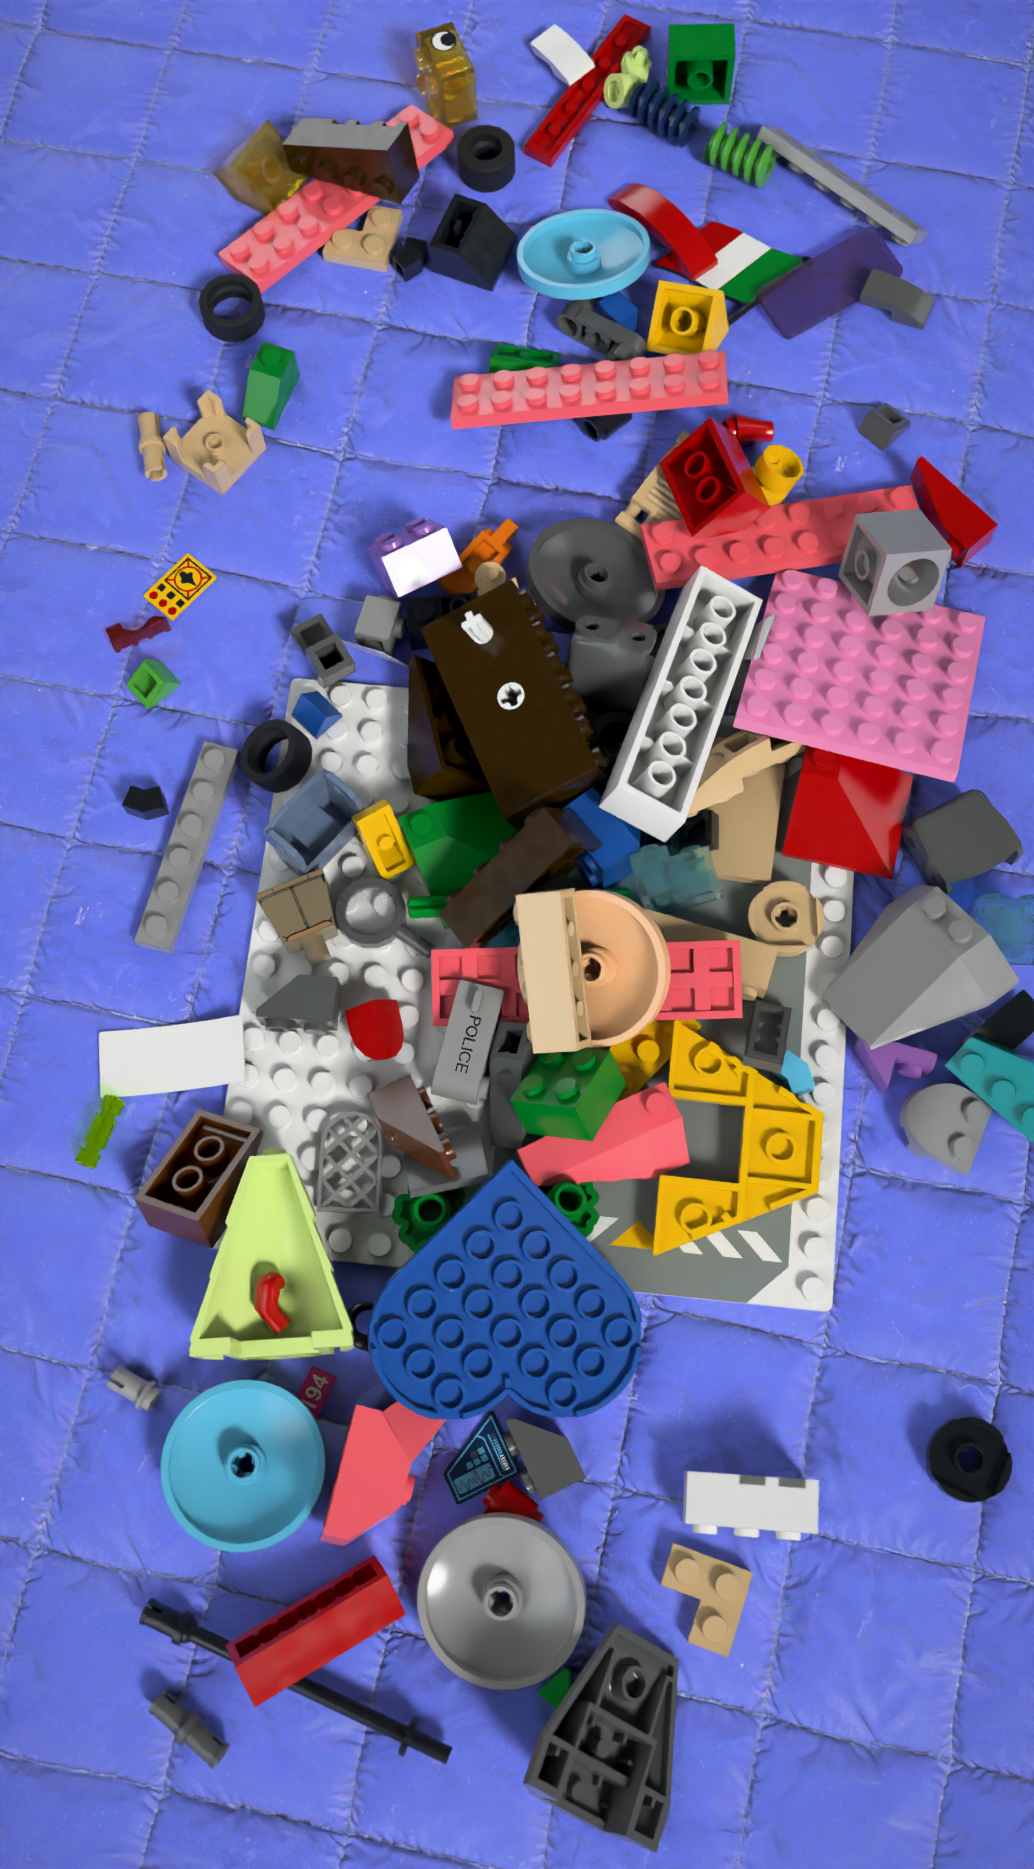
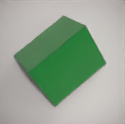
M563 1666L538 1688L537 1693L555 1710L572 1686V1669H570V1666Z

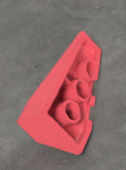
M665 1082L616 1102L593 1141L545 1136L516 1151L526 1175L537 1187H551L564 1181L573 1182L578 1185L582 1182L605 1181L607 1183L638 1178L649 1180L658 1178L659 1175H665L690 1163L682 1116Z

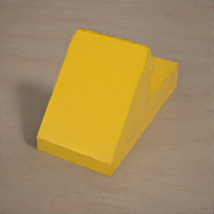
M385 799L351 816L359 833L356 839L380 878L388 880L415 865L390 804Z

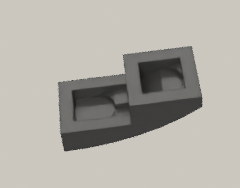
M872 268L860 296L861 304L892 312L891 321L922 330L935 301L925 291L908 281Z

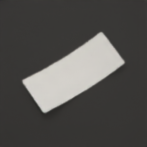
M235 1015L171 1026L100 1032V1097L111 1098L166 1093L245 1081L243 1016Z

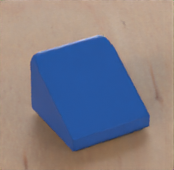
M619 291L606 295L599 301L598 305L621 326L633 332L637 331L638 308Z

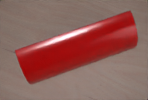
M373 1555L229 1642L225 1647L251 1701L257 1707L406 1615L388 1574L376 1556Z

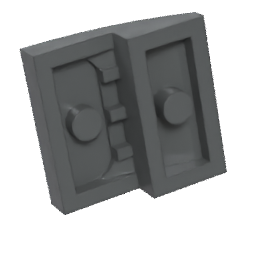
M478 1121L443 1128L445 1132L438 1135L440 1139L445 1136L448 1137L457 1157L450 1161L456 1175L452 1179L404 1153L411 1198L485 1183L489 1180Z

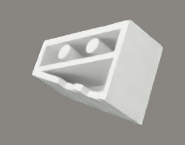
M685 1471L683 1523L692 1524V1533L717 1534V1526L733 1527L734 1536L759 1537V1530L776 1531L775 1539L801 1540V1533L818 1534L819 1480Z

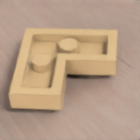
M376 205L372 206L368 211L362 231L344 228L333 233L332 239L325 243L322 252L324 261L387 272L403 221L402 210Z
M672 1543L660 1585L699 1599L687 1642L729 1657L753 1572Z

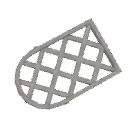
M356 1111L340 1113L328 1122L323 1129L320 1141L316 1211L347 1214H380L384 1151L382 1132L375 1120L365 1113ZM356 1116L359 1118L352 1123L347 1117ZM343 1119L349 1127L338 1136L331 1127L334 1123ZM365 1119L373 1124L375 1128L366 1137L357 1128ZM354 1131L362 1141L351 1150L342 1140ZM329 1133L335 1140L325 1148L327 1134ZM376 1134H378L379 1141L378 1150L370 1142ZM337 1144H340L348 1154L336 1163L328 1153ZM366 1144L373 1151L374 1155L364 1164L355 1153ZM325 1157L332 1164L333 1168L323 1176ZM352 1157L360 1168L349 1177L341 1166ZM378 1159L376 1177L368 1167ZM338 1171L346 1181L335 1191L326 1180ZM365 1171L373 1182L362 1191L355 1184L354 1180ZM324 1185L332 1194L322 1203ZM351 1185L359 1195L348 1205L339 1194ZM374 1187H376V1204L367 1197V1194ZM336 1198L344 1208L326 1206ZM364 1199L371 1208L353 1207L360 1200Z

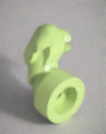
M636 46L632 51L626 52L621 62V73H613L607 77L604 84V98L610 108H627L636 88L640 84L646 83L652 62L649 59V52L645 47Z

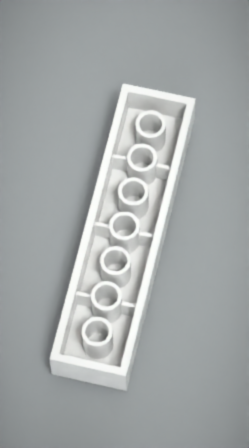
M702 565L682 588L598 806L599 808L663 842H666L685 823L758 616L762 599Z

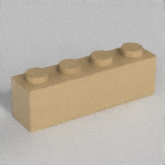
M567 888L515 895L516 903L513 908V916L520 932L521 942L518 945V958L524 968L525 981L522 986V995L524 1002L528 1004L529 1021L527 1023V1037L529 1042L532 1043L533 1054L579 1051L592 1045L575 889Z
M643 908L658 925L665 942L740 940L742 999L748 1001H755L756 998L764 999L779 947Z

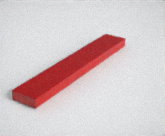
M626 14L622 16L591 57L595 67L567 88L524 145L525 155L549 167L554 165L604 98V84L607 77L613 73H621L623 56L626 52L632 51L634 47L645 44L651 36V26Z

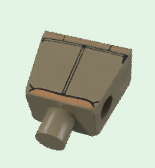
M322 868L255 894L260 907L289 954L304 950L310 965L323 963L331 957L325 941L336 937L339 933L329 884Z

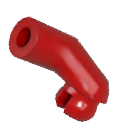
M271 1271L261 1276L256 1283L253 1304L255 1311L277 1335L291 1323V1320L278 1306L280 1289L285 1286L284 1278L280 1273Z

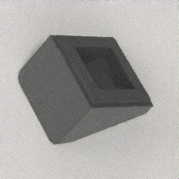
M884 403L867 413L858 432L880 450H884L911 423L889 404Z

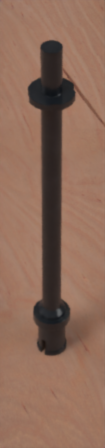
M153 1597L150 1598L147 1603L149 1607L145 1606L141 1614L140 1625H145L172 1638L171 1643L178 1647L182 1643L191 1642L232 1662L225 1647L231 1641L198 1626L197 1620L194 1619V1613L188 1610L181 1613L156 1601ZM307 1677L302 1678L287 1688L400 1742L398 1755L404 1757L407 1748L410 1747L446 1764L453 1749L452 1746L416 1730L419 1718L416 1716L410 1720L408 1725L403 1724Z

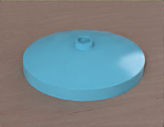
M579 209L549 217L532 227L522 237L517 248L518 270L523 281L530 288L543 295L565 300L594 299L618 292L635 282L645 272L650 261V239L646 229L634 218L606 209Z
M235 1380L219 1384L193 1399L181 1411L171 1426L161 1456L160 1474L163 1494L172 1515L180 1526L193 1538L209 1547L227 1552H251L273 1546L297 1531L306 1522L319 1502L327 1474V1450L323 1433L309 1408L298 1397L282 1387L258 1380ZM246 1457H251V1463L255 1465L252 1472H244L242 1469V1462Z

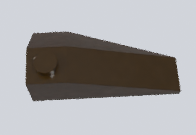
M413 654L409 658L407 766L414 794L441 802L491 791L436 663Z

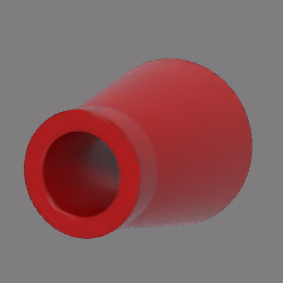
M733 413L731 417H724L721 424L736 435L741 447L761 442H771L774 435L772 421H764Z

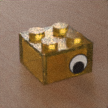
M453 22L415 33L417 49L413 50V57L419 70V74L415 75L420 94H426L427 96L426 103L430 117L433 119L437 118V121L447 128L478 119L475 69Z

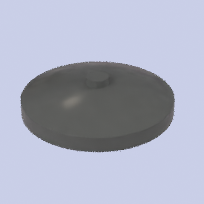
M578 518L561 521L548 527L533 543L526 563V581L533 599L549 618L571 632L575 631L576 621L580 617L588 615L626 618L651 624L665 598L666 590L655 591L642 541L629 531L605 521Z

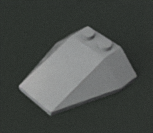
M916 884L886 906L821 997L839 1018L872 1050L988 1007L1018 985L1019 978L991 935L938 886Z

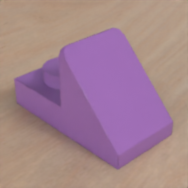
M859 1037L854 1044L855 1052L881 1094L889 1086L893 1068H897L899 1074L908 1078L920 1079L921 1076L927 1077L934 1069L938 1055L894 1041L872 1050Z

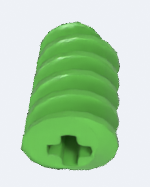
M723 122L711 135L703 154V161L706 162L710 159L711 166L718 167L721 165V169L724 172L732 170L733 176L736 178L744 175L745 182L752 183L755 181L756 187L762 189L773 173L776 164V157L772 156L773 145L768 144L761 151L762 139L757 138L751 146L749 145V133H745L741 140H738L739 128L734 127L728 135L726 134L728 124Z

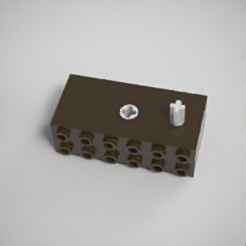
M510 579L421 628V631L505 821L520 832L526 826L524 821L527 816L538 808L563 809L592 787L602 797L614 765L608 756L605 757L599 747L603 744L602 739L593 724L590 725L585 716L588 713V709L579 693H575L570 684L574 682V679L565 662L561 663L556 653L560 651L556 640L550 631L547 632L542 623L546 619L536 601L533 602L526 588L519 590Z

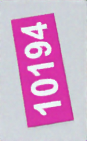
M311 1366L297 1397L309 1408L317 1420L337 1377Z

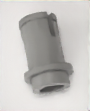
M122 1364L110 1376L114 1380H108L106 1385L108 1389H112L135 1403V1409L138 1411L142 1408L149 1411L161 1394V1389L156 1387V1381L151 1380L148 1382L126 1369Z

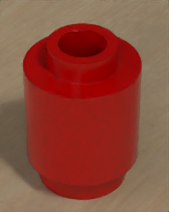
M509 1480L504 1486L496 1482L482 1500V1503L487 1506L483 1514L497 1512L513 1513L526 1516L539 1523L545 1516L537 1509L539 1505Z

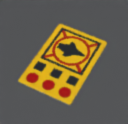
M187 553L143 597L173 621L217 579V576Z

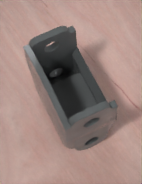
M592 615L580 617L576 621L575 631L569 645L567 667L574 679V682L570 684L575 693L580 694L585 705L601 713L614 710L635 713L645 681L644 655L651 653L657 638V631L653 629V625L626 618ZM638 637L643 639V641H635L632 638Z
M968 790L917 816L912 824L902 828L904 842L914 857L925 883L928 886H938L947 896H950L953 892L952 884L979 876L1002 862L1013 865L1023 855L1020 839L1008 821L980 790Z

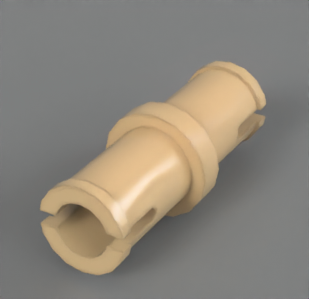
M144 412L138 416L141 435L138 447L144 458L145 477L147 479L150 477L151 481H161L167 477L164 453L167 448L164 439L161 437L160 417L158 414L155 416L154 412Z

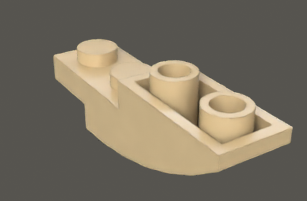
M741 730L718 743L710 750L687 818L695 816L700 810L714 804L725 803L732 796L744 792L742 778L755 776L762 769L776 763L789 761L792 756L804 752L805 745L747 730Z

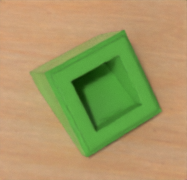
M145 658L126 683V686L147 709H151L173 692L181 682L163 662Z

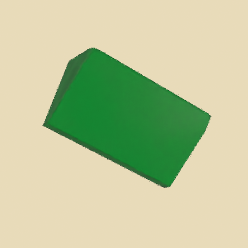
M497 343L489 359V373H496L501 370H529L533 367H559L561 354L559 352Z

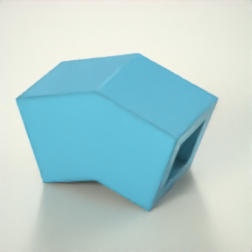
M787 1049L781 1073L772 1072L771 1074L785 1084L786 1089L795 1096L812 1092L816 1086L808 1063Z

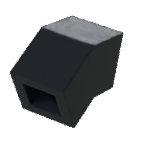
M407 237L404 247L392 255L394 269L406 282L423 271L428 257L427 241Z
M130 786L122 803V807L127 814L145 820L169 815L165 795L160 786L146 790Z

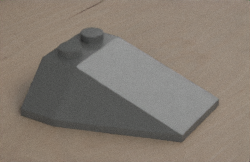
M613 1623L537 1738L523 1780V1785L529 1795L593 1829L657 1853L670 1808L679 1659L624 1626Z

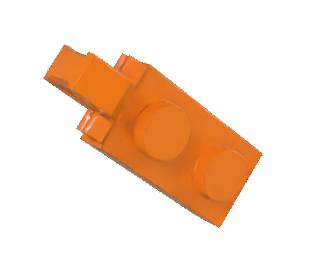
M507 518L495 532L490 528L486 531L482 530L458 556L462 568L439 578L437 585L449 595L477 592L479 589L475 584L474 578L476 570L485 562H495L500 566L505 562L513 550L509 543L517 535L516 530L518 526Z

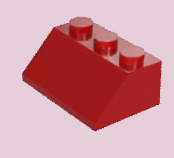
M711 417L659 462L691 537L695 540L744 531L771 508L736 435Z

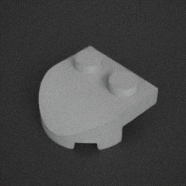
M952 1083L931 1084L909 1094L902 1105L899 1124L900 1127L905 1128L909 1141L907 1147L914 1155L919 1158H929L959 1175H969L993 1108L977 1094L960 1085Z

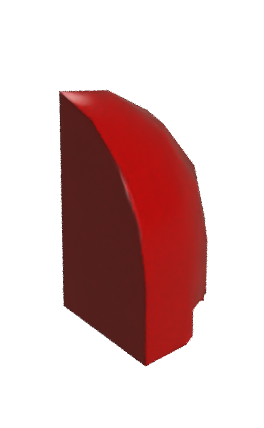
M374 999L345 1011L350 1035L355 1046L364 1056L374 1060L389 1059L397 1056L402 1048L404 1038L397 1000Z

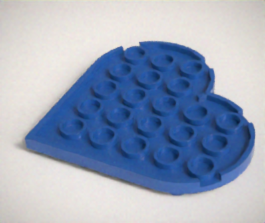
M511 1159L507 1160L386 1282L379 1292L370 1314L368 1349L375 1373L389 1394L407 1409L427 1418L436 1420L471 1418L492 1409L507 1396L525 1409L545 1417L577 1418L605 1407L628 1385L641 1357L640 1322L643 1321L638 1302L625 1280Z

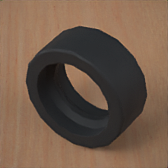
M226 274L209 281L202 289L198 301L204 325L212 336L221 341L238 342L255 335L262 327L265 310L260 289L253 280L243 275ZM239 297L251 302L249 310L238 318L223 319L213 314V310L218 303L227 298Z
M279 719L265 721L251 732L241 750L240 764L243 774L266 791L274 793L288 791L296 786L307 774L312 761V746L309 738L287 721ZM288 739V751L282 763L273 771L265 773V760L268 753L277 743Z

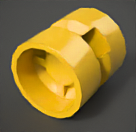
M773 444L763 451L755 462V466L752 467V470L769 505L772 506L782 503L788 492L802 477L804 467L802 461L792 450L782 445Z

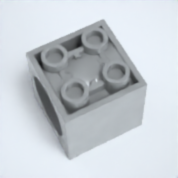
M920 509L855 514L838 576L868 616L929 611L933 609L937 594L940 592L947 564L951 560L952 548Z

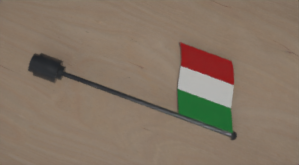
M711 221L701 228L699 232L717 257V266L692 282L671 263V252L654 264V268L680 275L699 287L724 291L725 299L743 305V308L727 319L729 327L801 270L811 268L812 259L809 256L798 258L773 249L736 228ZM632 413L584 417L581 420V424L588 437L598 442L601 439H608L631 421Z

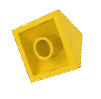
M659 280L647 340V351L666 355L674 353L680 355L694 354L706 350L716 351L729 331L724 291Z

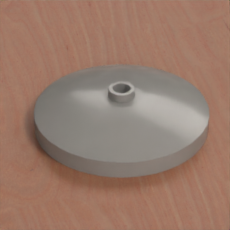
M505 1512L487 1513L459 1523L448 1531L436 1544L423 1567L419 1579L417 1610L421 1628L429 1646L439 1660L457 1676L488 1689H521L541 1682L551 1676L567 1661L574 1651L586 1616L587 1598L585 1582L578 1562L571 1550L548 1527L536 1520L518 1514ZM499 1592H507L510 1598L502 1597Z

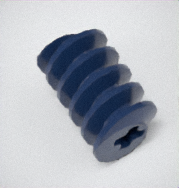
M653 80L648 86L646 83H642L636 88L630 99L628 113L631 117L638 118L640 123L648 124L651 130L658 131L662 137H668L670 142L678 144L682 148L693 137L698 126L701 108L695 106L690 110L691 103L689 100L685 99L680 103V95L678 93L670 96V88L664 86L660 89V82Z

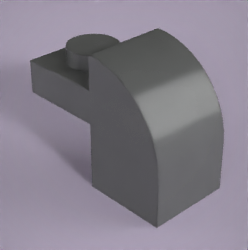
M322 613L290 629L291 635L306 659L311 673L323 689L356 672L355 662L338 633L333 634Z

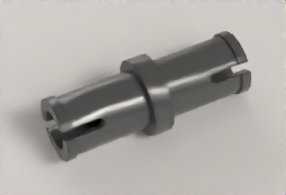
M165 1689L156 1698L148 1710L150 1715L156 1717L176 1735V1743L180 1746L186 1744L211 1769H214L216 1764L222 1760L231 1746L202 1722L204 1719L203 1715L198 1711L193 1714L168 1689Z

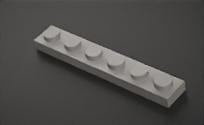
M762 125L756 138L762 139V142L765 144L764 149L768 144H772V155L778 158L781 156L785 157L790 161L789 167L801 175L808 173L816 179L814 184L821 190L828 193L834 191L841 196L839 200L841 204L854 211L858 208L867 214L865 220L877 228L884 226L892 232L891 238L897 243L907 247L909 244L913 245L923 242L929 232L927 229L778 126Z
M204 741L134 939L137 945L173 954L241 756L238 749Z

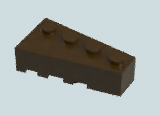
M302 117L282 144L290 171L398 204L404 201L420 178L408 122H398L395 126H387L385 121H374L372 125H361L359 120L348 119L346 124H338L335 119Z
M547 807L534 810L525 819L524 824L526 826L517 835H511L506 838L498 847L499 853L491 861H486L479 865L472 873L473 879L465 887L455 890L446 899L447 905L439 912V915L466 949L483 948L514 921L515 895L547 891L546 883L549 880H554L562 874L567 876L577 867L574 859L585 849H589L593 853L603 845L574 810Z

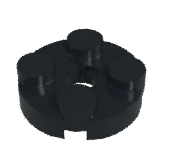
M976 1417L951 1419L938 1427L929 1439L926 1449L927 1474L935 1482L938 1489L948 1497L966 1503L981 1502L994 1497L1007 1485L1012 1472L1011 1453L1008 1452L1007 1445L1003 1440L1004 1437L991 1423ZM969 1448H972L977 1453L974 1458H979V1465L977 1468L969 1467L965 1471L960 1466L962 1462L958 1461V1456L960 1452L965 1453Z

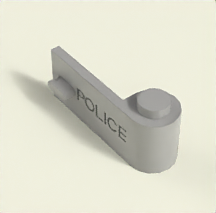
M464 980L459 981L433 1076L431 1094L477 1105L479 1099H487L490 1089V1077L485 1076L486 1062L505 990Z

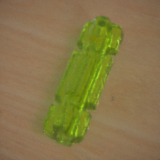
M110 1094L104 1095L99 1105L101 1111L95 1114L83 1139L85 1145L84 1147L80 1146L75 1156L77 1164L89 1169H94L97 1166L101 1157L98 1153L100 1149H105L117 1123L114 1119L116 1116H120L125 1106V1102L122 1099Z

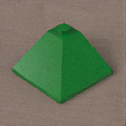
M492 791L432 803L398 817L401 832L429 896L450 895L455 890L465 887L473 879V871L482 863L491 861L499 853L498 847L506 838L519 833L517 829L504 820ZM440 917L444 929L449 928L445 921Z

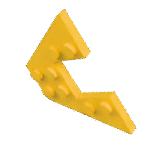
M674 1020L667 1087L673 1099L744 1107L737 1183L659 1175L652 1245L653 1256L818 1193L824 1113L810 1104H805L782 1086L779 1087L760 1075L754 1068L742 1065V1060L729 1055L720 1049V1046L712 1041L709 1042L681 1024L682 1022L679 1020Z

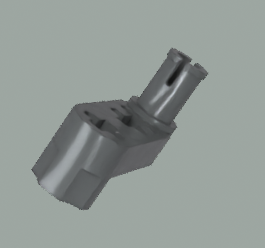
M601 297L569 302L556 319L559 329L564 334L605 355L604 360H632L636 357H643L647 352V344L639 334L592 311L601 300Z

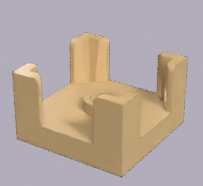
M207 389L197 401L202 416L182 439L177 428L174 426L163 436L172 461L223 496L264 452L266 445L258 423L247 417L245 419L247 428H245L225 414L221 399Z

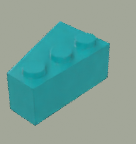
M974 1033L944 1066L1034 1144V1059Z

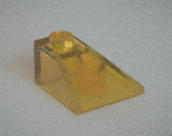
M269 120L264 121L231 150L213 172L234 199L265 216L292 197L309 177L290 171L282 146L285 139Z

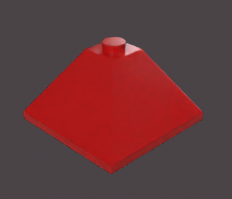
M806 746L781 856L892 880L913 776L893 767Z

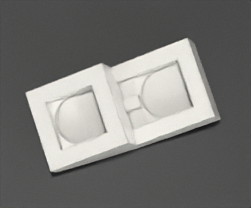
M555 24L530 43L533 53L550 65L555 77L569 86L595 67L592 59L578 43Z

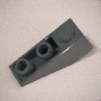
M500 1021L490 1054V1145L495 1147L518 1150L525 1147L528 1142L529 1134H527L510 1103L511 1097L540 1055V1053L533 1054L532 1043L529 1042L527 1037V1023Z

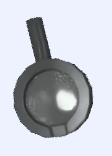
M364 877L351 882L342 891L336 902L335 918L341 933L352 944L362 948H379L397 938L427 958L431 956V950L436 948L434 944L404 926L407 915L405 901L401 892L387 880L379 877Z

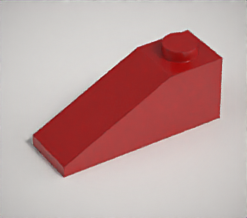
M923 456L919 457L910 477L923 514L951 546V560L961 567L990 542L998 524Z

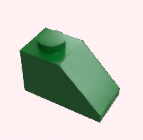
M262 342L249 369L242 413L243 421L249 417L261 427L271 430L275 429L300 377L294 351Z

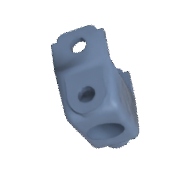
M323 768L302 786L277 812L264 828V836L275 848L282 862L296 875L302 876L320 868L323 869L358 833L351 816L363 810L361 799L335 774Z

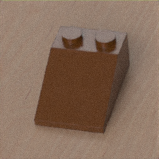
M198 1109L134 1198L148 1225L200 1245L213 1248L227 1228L225 1223L249 1156H256L264 1134L262 1129Z

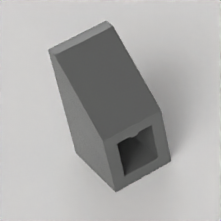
M299 974L256 1009V1018L262 1026H266L265 1029L267 1031L286 1033L289 1028L304 1029V1033L311 1035H325L327 1030L337 1031L342 986L338 977Z
M514 1418L505 1421L509 1430L502 1433L512 1457L520 1453L527 1468L521 1471L520 1475L529 1495L537 1492L542 1500L586 1478L568 1438Z

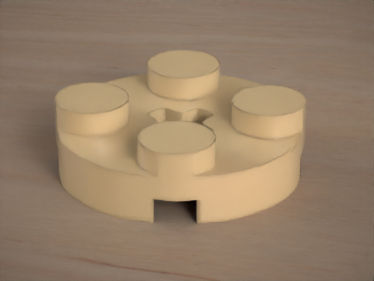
M793 881L770 883L750 903L747 914L748 931L755 941L779 947L777 956L792 957L810 950L821 934L824 926L822 904L816 896L814 898L810 892L806 891V887L800 883ZM783 910L788 911L789 917H795L796 922L790 923L789 927H782L781 923L775 920V918L780 917Z

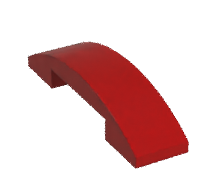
M631 183L608 198V205L616 212L636 219L671 251V263L692 282L718 265L717 257L694 224L672 202L657 191L639 183Z

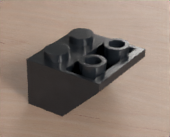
M455 193L429 244L431 270L434 273L492 292L517 242V235L486 203Z

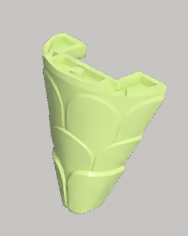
M284 1149L262 1150V1155L249 1156L225 1221L228 1227L209 1274L210 1282L190 1336V1357L223 1360V1355L238 1359V1361L280 1360L334 1354L335 1347H340V1352H346L354 1348L353 1326L333 1275L334 1268L316 1226L318 1217L293 1156L286 1153ZM271 1271L280 1273L284 1278L285 1286L280 1289L278 1306L291 1320V1323L277 1335L255 1311L253 1304L256 1283L261 1276Z

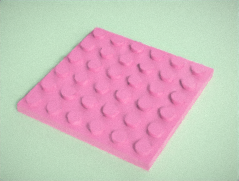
M796 570L776 573L733 727L954 783L959 771L986 617L936 604L929 611L868 616L843 582ZM775 614L759 659L754 660L763 621Z

